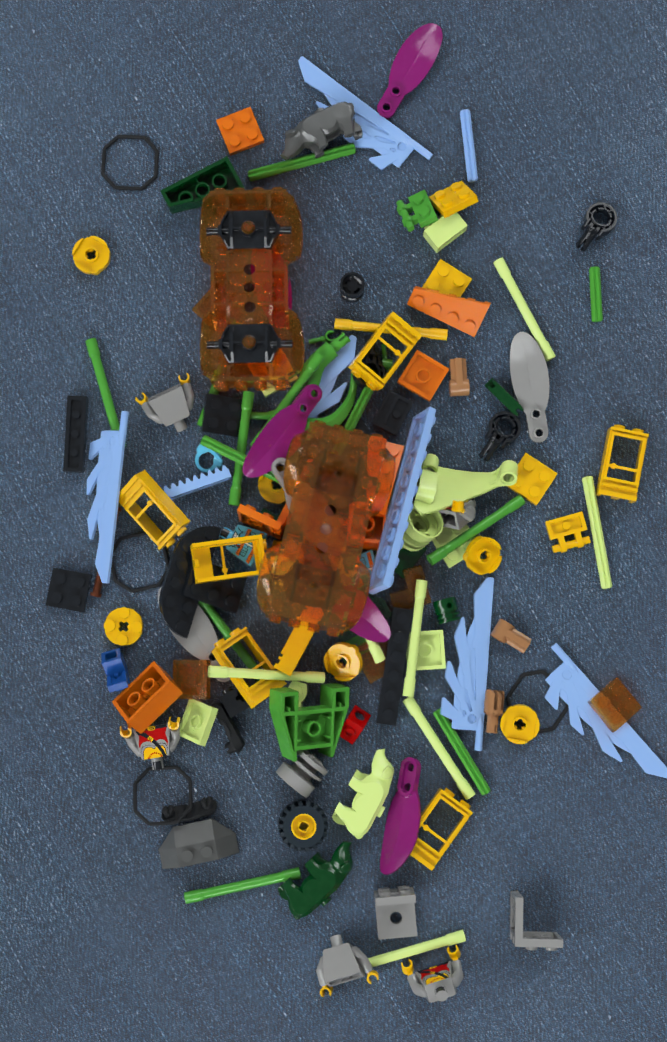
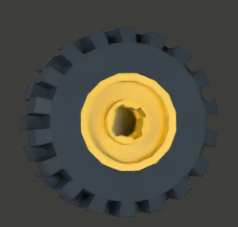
M296 800L282 810L278 820V830L284 843L291 849H296V851L300 852L305 850L307 852L312 848L314 850L318 844L323 843L324 837L327 836V817L317 804L312 801Z

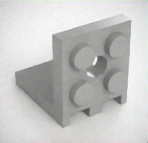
M399 886L398 889L384 887L374 890L378 940L418 936L415 914L416 896L413 887ZM394 912H399L402 916L401 920L397 923L392 922L390 919L391 914Z
M510 891V940H512L514 946L526 947V950H538V947H546L545 949L548 951H557L558 948H563V939L557 932L523 931V896L519 891Z

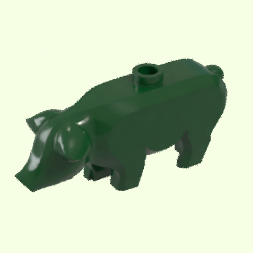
M343 841L334 851L332 859L329 861L321 857L319 852H317L304 864L310 875L305 878L301 886L296 885L290 877L278 887L279 895L283 899L288 900L289 909L295 919L299 920L309 915L320 904L324 907L332 899L330 895L339 888L353 867V860L350 854L352 842Z

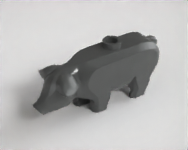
M339 102L325 109L319 108L314 114L304 118L294 129L287 130L285 132V149L280 156L285 160H289L300 154L304 148H308L315 154V158H319L325 154L323 149L328 146V142L334 140L340 134H344L345 138L353 136L355 140L362 138V128L355 122L353 104Z

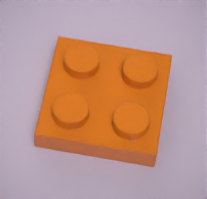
M251 107L216 120L230 156L265 143Z
M416 350L397 383L430 402L448 373L449 368L421 351Z

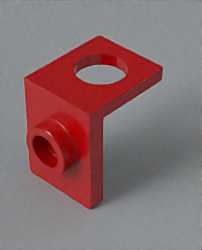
M355 705L343 724L340 737L353 745L365 728L371 715ZM355 713L362 714L364 720H359Z

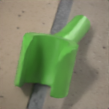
M329 330L324 336L309 339V344L321 341L330 344L336 338L329 339L327 335L334 334V331Z
M381 344L382 364L385 370H389L393 360L387 359L386 345Z

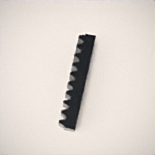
M67 396L64 472L84 473L86 427L89 403L87 396Z

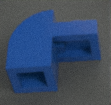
M117 648L101 653L102 666L107 675L109 692L121 691L129 687L130 677L121 649Z

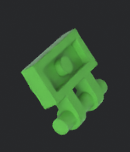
M425 190L408 197L410 202L408 204H404L403 200L396 202L397 212L402 216L403 226L409 232L415 229L414 225L418 223L423 228L438 221ZM414 211L415 215L409 216V213Z

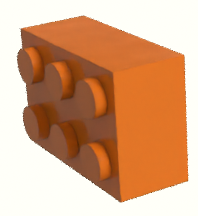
M153 661L112 703L127 724L142 734L183 694V691L170 675Z

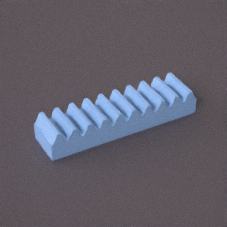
M222 465V471L216 467L214 474L208 470V476L201 473L198 479L194 475L193 481L186 478L185 484L179 480L178 486L171 483V489L165 485L164 492L171 500L233 478L229 468L227 469L225 465Z

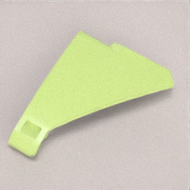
M427 454L421 466L423 471L417 482L418 490L414 497L413 508L422 516L452 507L453 500L465 502L497 487L514 485L517 482L518 465L515 461L506 460L493 472H470L439 467V458L434 454Z

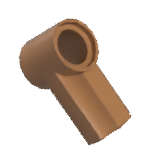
M450 359V396H469L470 384L469 379H467L466 359Z
M500 618L490 635L504 644L507 643L519 652L524 653L532 639L514 629L513 625Z

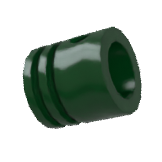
M455 596L433 602L435 613L438 615L437 620H440L438 622L439 625L461 619V616L458 617L460 613L457 612L458 606Z

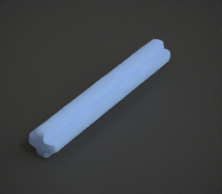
M464 109L460 111L467 181L471 183L477 181L478 174L471 113L469 109Z

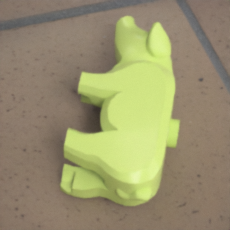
M385 749L376 750L370 774L361 773L359 770H356L348 784L357 792L353 799L352 807H346L339 802L332 815L333 820L337 824L346 825L348 831L357 839H361L369 831L376 816L380 818L386 808L382 805L390 790L394 767L386 758Z

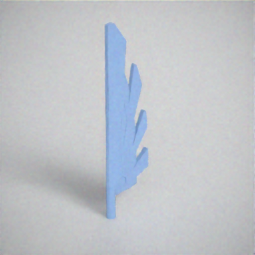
M300 57L298 63L305 83L323 93L331 105L339 102L353 104L355 122L361 126L363 136L358 140H355L353 136L345 138L343 135V138L348 143H354L355 148H370L381 154V156L369 158L372 164L380 170L385 169L391 164L399 168L413 150H416L428 160L433 157L430 151L386 118L380 116L378 112L306 58ZM316 101V105L318 106V108L325 109L329 107L321 102Z
M354 335L349 336L350 342L337 352L338 356L325 367L319 384L322 390V397L308 418H317L323 412L340 403L348 385L347 382L343 383L333 392L332 389L337 377L355 359L357 338ZM293 450L286 459L291 464L296 465L306 451Z
M121 411L119 430L101 431V438L91 442L89 448V460H93L98 454L99 457L98 463L87 478V495H91L97 483L96 496L87 518L89 539L93 540L98 524L99 543L95 565L101 582L106 584L110 583L129 417L128 411Z
M486 577L473 594L474 619L467 637L465 618L461 617L454 634L459 658L457 677L451 661H447L444 676L454 693L453 706L445 697L441 699L440 714L452 720V729L476 731L474 748L476 751H482L484 701L487 687L494 587L493 577Z
M557 643L553 644L551 649L559 656L563 663L545 679L550 685L544 696L549 704L557 710L560 696L568 705L570 725L581 735H584L580 718H582L592 727L604 753L622 762L623 760L613 745L615 744L631 753L645 773L667 778V767L563 649Z

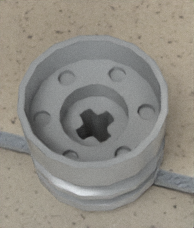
M297 750L299 755L297 761L293 765L283 762L276 770V773L289 786L307 798L315 789L310 781L311 778L320 782L322 779L316 772L319 771L325 776L328 771L322 762L308 750Z

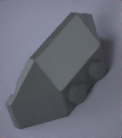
M211 818L174 826L159 848L162 869H170L218 860L239 853L236 833Z

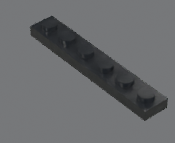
M392 608L391 636L387 642L376 723L396 726L412 609Z

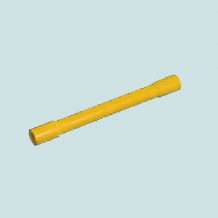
M335 318L334 329L375 332L381 323ZM413 327L422 337L447 341L448 329ZM386 329L383 332L385 334H391Z

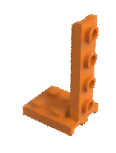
M309 458L307 463H311L314 458ZM302 470L299 477L303 482L310 485L308 483L310 479L309 473L306 470ZM286 503L277 521L268 513L264 512L261 514L257 512L256 508L249 504H246V506L240 504L237 509L240 522L265 532L278 540L281 539L285 526L289 527L293 519Z

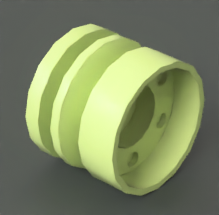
M413 508L408 516V528L403 535V548L409 551H419L438 537L443 531L444 526L441 513L437 511L421 516Z

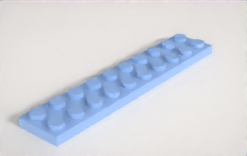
M432 407L426 408L412 418L366 590L367 593L372 595L390 588L394 582V570L398 566L399 551L404 544L403 535L409 525L407 521L408 516L413 509V497L417 493V482L423 471L421 466L427 456L426 447L431 440V428L436 421V409Z

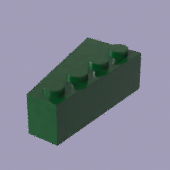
M228 156L160 190L171 214L246 196L245 188Z

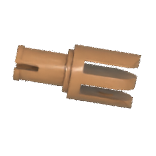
M490 689L485 691L484 713L487 715L485 730L487 733L498 734V719L503 714L504 691Z

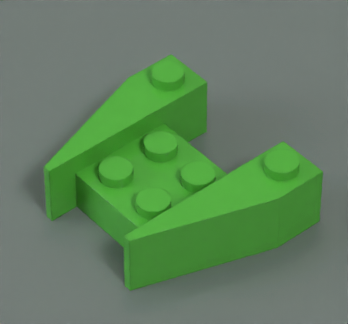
M339 683L321 684L320 705L298 707L299 691L288 687L270 689L269 709L283 757L295 762L297 761V750L319 748L318 752L326 756H334L349 708L350 687Z

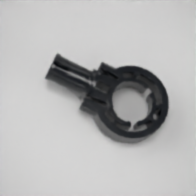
M598 202L588 208L581 230L584 231L588 224L589 226L578 242H576L578 249L584 243L580 250L586 251L598 232L600 233L596 240H600L602 236L609 234L617 223V213L611 205ZM595 212H600L607 216L608 224L597 223L593 217Z
M371 335L364 336V346L371 338ZM375 342L362 359V362L374 369L376 374L383 378L386 370L381 362V355H377V352H375ZM352 374L354 382L360 388L367 387L366 382L362 378H357Z
M502 411L496 413L488 423V432L484 438L487 440L491 433L493 435L478 454L479 457L482 459L487 453L484 461L488 462L503 440L504 443L499 448L501 450L517 439L521 432V423L516 415L511 412ZM499 420L511 424L513 431L510 435H503L497 430L496 424Z

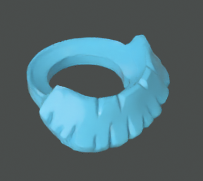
M199 444L195 456L197 468L205 473H208V470L213 472L216 467L218 469L222 468V456ZM210 452L214 456L213 465L205 469L200 466L199 458L202 454Z

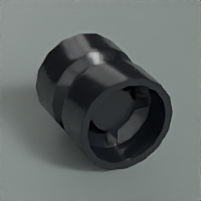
M349 272L342 277L340 295L346 302L354 303L361 300L365 288L363 277L355 272Z

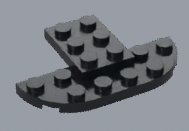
M205 526L196 528L186 533L173 550L160 591L159 607L167 623L166 625L171 631L182 638H188L198 602L231 613L237 612L247 577L195 584L190 545L192 543L218 540L221 531L219 527ZM215 547L210 548L211 560L215 551ZM212 564L214 576L224 575L222 567ZM230 570L227 571V574H235V573H236V572H233V571H230Z

